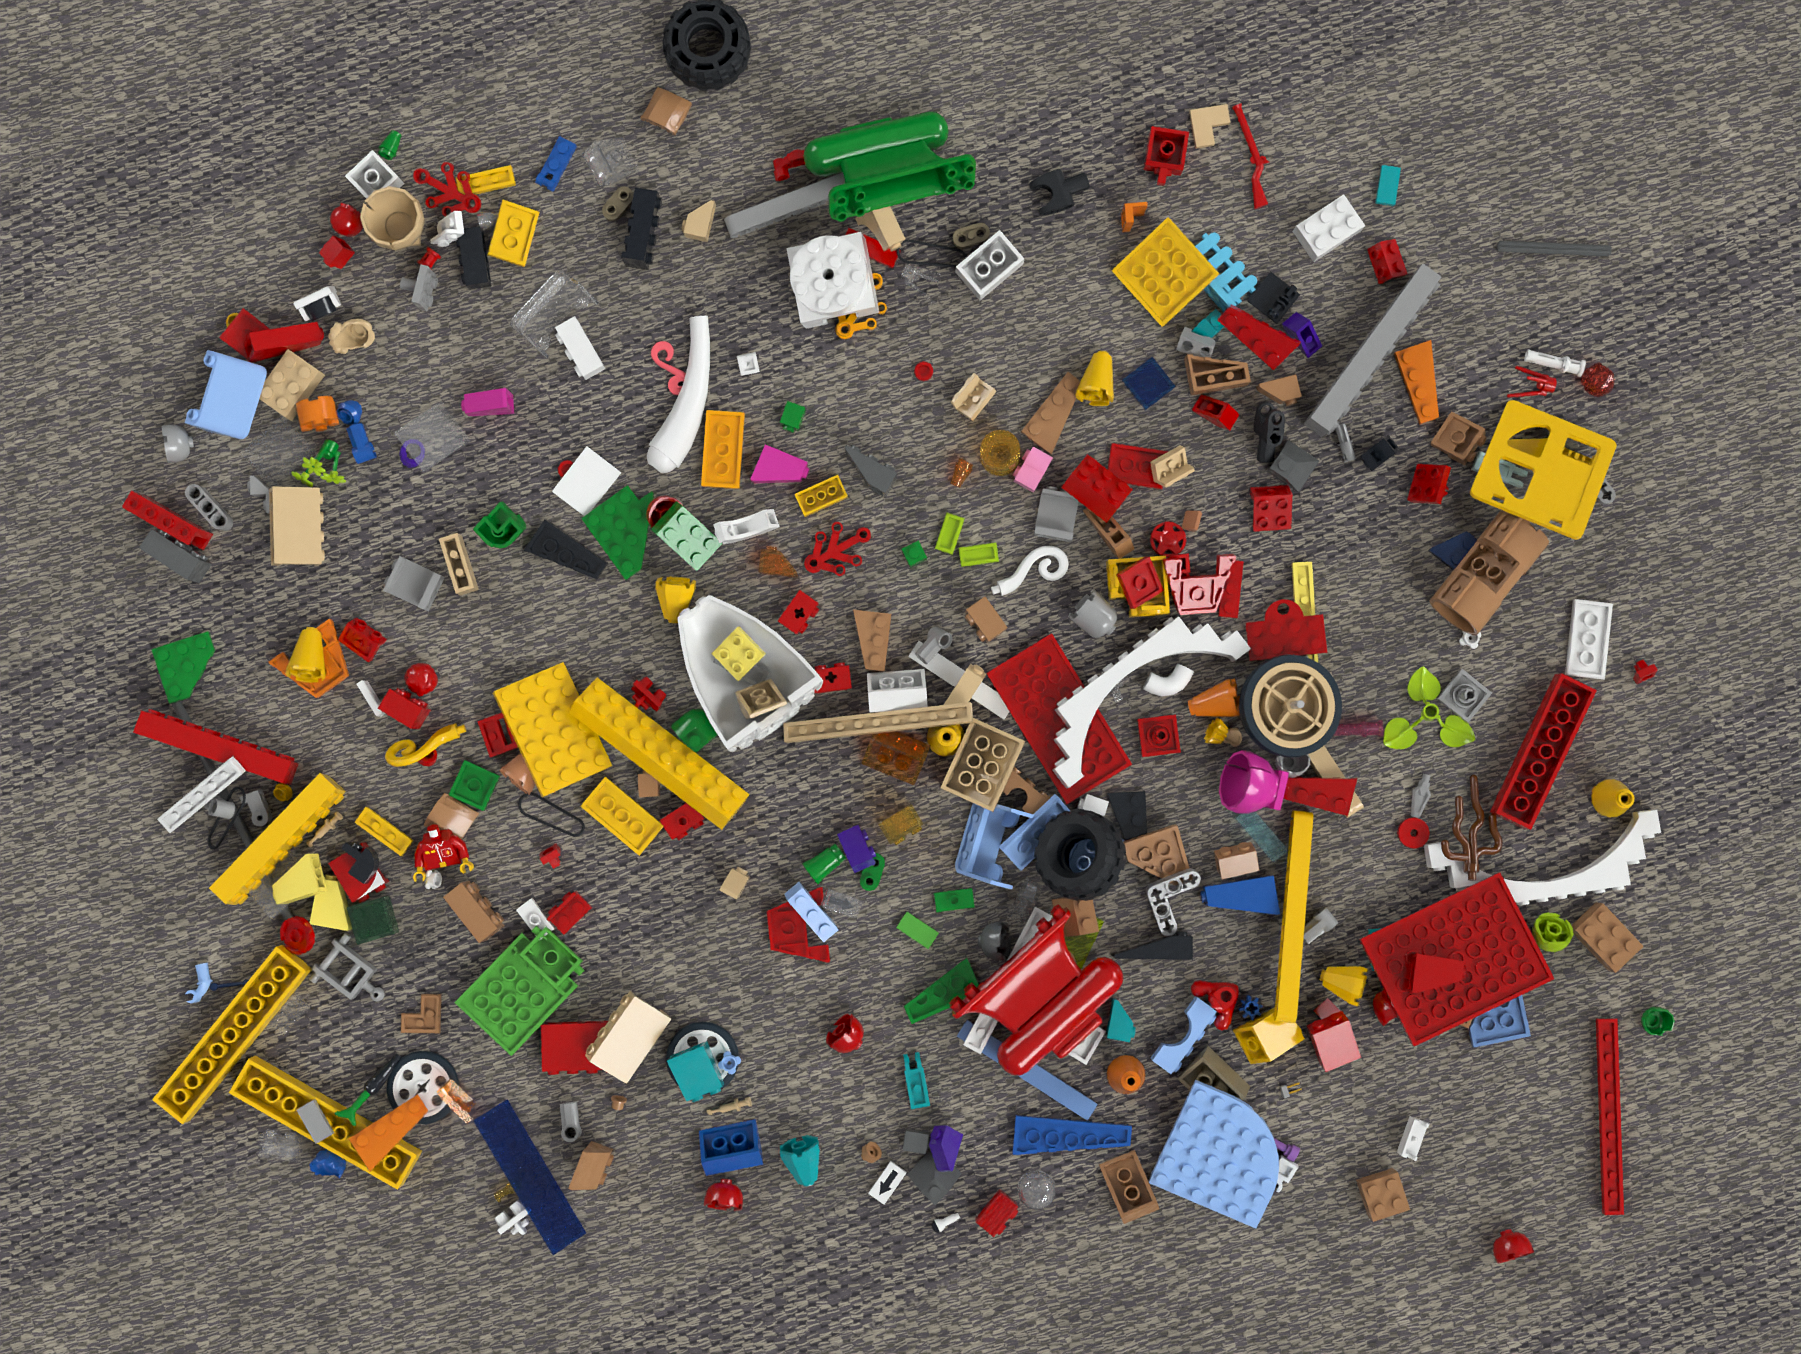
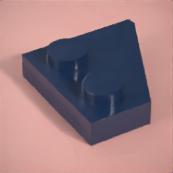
M1466 531L1430 548L1428 551L1454 570L1477 542V539Z

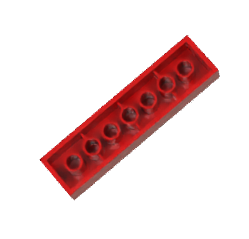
M1562 673L1554 675L1490 813L1523 829H1532L1596 694V689Z
M149 709L148 712L142 710L140 712L133 733L221 763H225L234 756L248 772L283 784H292L299 763L294 762L295 758L281 753H279V756H276V751L263 747L258 750V745L243 740L240 744V739L225 734L223 737H220V732L207 728L202 731V726L187 721L186 724H183L184 720L169 715L165 718L166 714Z

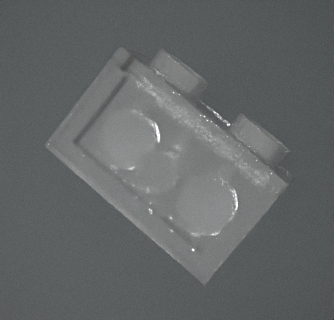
M267 1129L259 1134L258 1139H261L258 1156L294 1162L299 1160L302 1137H296V1133L286 1132L283 1135L277 1134V1130Z

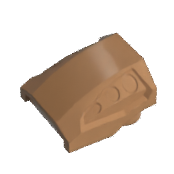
M658 87L647 109L640 118L676 135L692 103Z
M444 793L431 810L423 826L428 827L432 824H437L440 830L449 829L453 835L463 839L480 813L456 798L449 796V794Z

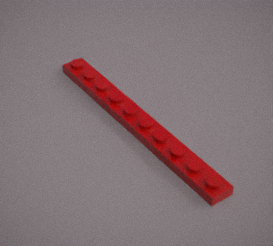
M1596 1018L1602 1214L1624 1215L1618 1019Z

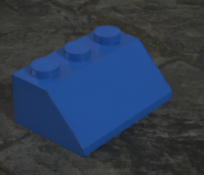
M756 1119L699 1131L701 1163L706 1176L763 1165L762 1148Z

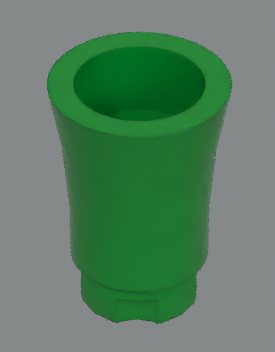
M834 844L830 849H825L812 859L802 863V865L815 883L819 885L846 858L837 845Z

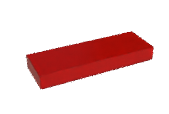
M848 228L845 235L857 233V231ZM863 234L866 239L869 259L893 269L898 259L897 249L894 251L890 249L884 251L878 240Z

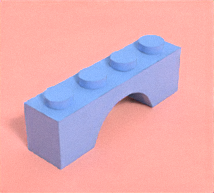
M1194 997L1184 1011L1189 1021V1029L1186 1036L1174 1044L1161 1043L1150 1058L1170 1074L1180 1069L1182 1065L1181 1060L1184 1056L1188 1057L1194 1048L1192 1045L1196 1040L1199 1041L1203 1037L1205 1027L1211 1025L1216 1019L1215 1014L1217 1011L1198 997Z

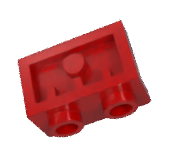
M359 618L348 622L338 641L368 663L373 660L379 647L387 640L379 631L372 629L365 621Z
M577 891L573 893L568 892L561 899L563 903L559 907L555 905L548 912L550 916L546 920L548 922L551 921L563 935L593 908Z

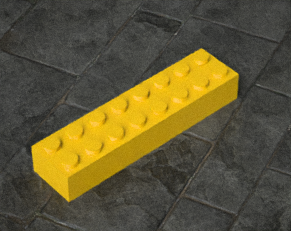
M319 773L209 889L225 904H242L248 898L247 894L252 889L255 890L261 885V879L265 875H270L276 869L275 865L288 857V851L293 846L297 847L303 841L302 837L307 832L310 833L317 826L315 823L320 818H325L330 813L329 809L334 804L337 805L344 798L343 794L346 791L330 776Z

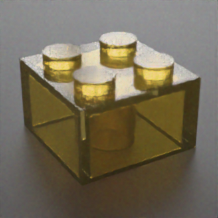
M910 804L878 825L888 842L898 845L906 840L904 836L911 832L914 835L921 831L923 822L913 805Z

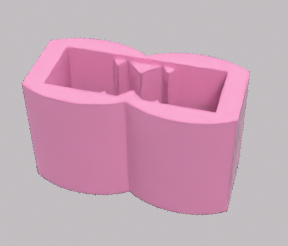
M1032 447L1031 451L1026 450L1022 458L1025 462L1022 467L1017 466L1013 476L1015 477V483L1034 493L1053 457Z

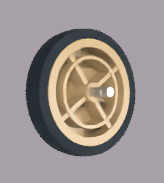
M1281 655L1263 662L1247 677L1240 693L1239 713L1246 733L1260 748L1277 756L1301 757L1317 751L1332 738L1340 723L1342 699L1335 679L1321 664L1304 656Z

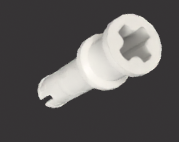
M1529 349L1526 351L1524 358L1525 362L1559 369L1561 373L1577 374V377L1582 376L1586 365L1585 360L1577 361L1570 359L1568 356L1561 358Z

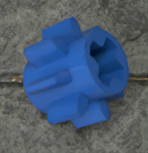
M1247 995V1000L1243 1001L1240 999L1242 1007H1239L1238 1010L1244 1011L1242 1017L1246 1018L1250 1015L1251 1020H1254L1256 1014L1261 1016L1259 1008H1262L1263 1005L1257 1004L1259 1000L1257 997L1251 1000V997ZM1249 1003L1255 1006V1008H1252V1012L1246 1009V1007H1249Z

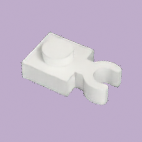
M1283 1155L1279 1157L1276 1192L1282 1190L1283 1180L1289 1183L1298 1169V1164L1288 1160Z

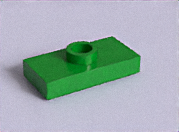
M972 888L934 893L936 912L975 907Z

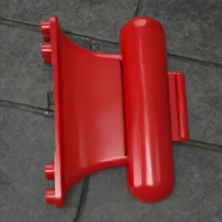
M1059 904L1050 910L1053 918L1049 922L1044 917L1036 923L1039 931L1035 933V936L986 981L980 983L977 987L970 983L964 989L966 997L963 1000L957 995L949 1003L952 1009V1016L955 1019L968 1013H981L997 1020L1012 1033L1000 1045L997 1052L998 1063L1003 1070L1011 1075L1020 1076L1029 1072L1051 1051L1059 1058H1064L1101 1025L1102 1018L1096 1013V1010L1117 992L1123 984L1122 969L1113 959L1099 957L1090 962L1083 970L1079 968L1072 958L1064 938V927L1071 916V912L1067 907L1062 908Z

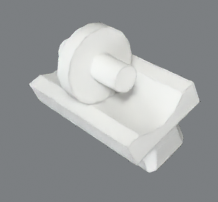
M518 1199L509 1207L515 1216L510 1219L507 1213L503 1211L495 1217L500 1227L497 1230L500 1235L513 1225L515 1226L511 1230L513 1235L517 1232L522 1235L527 1233L525 1226L529 1224L528 1219L522 1222L520 1220L529 1214L532 1209L529 1205L526 1207Z

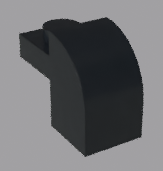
M1387 435L1360 457L1365 466L1373 471L1400 449L1392 438Z
M355 841L353 843L346 842L341 849L357 860L348 873L363 884L369 883L379 867V858L376 851L372 847H366L363 851V846Z

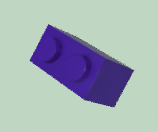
M856 825L837 834L854 873L876 864L874 860L876 853L872 846L868 847L866 841L869 840L865 829L861 830L859 825Z

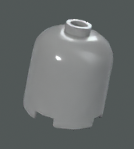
M1092 589V595L1086 594L1074 607L1076 612L1074 614L1070 613L1068 618L1092 637L1099 638L1105 634L1109 636L1116 629L1114 624L1117 621V612L1095 589Z

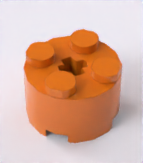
M318 396V399L311 401L307 398L296 403V411L302 432L316 429V432L327 430V426L339 425L337 409L332 396Z

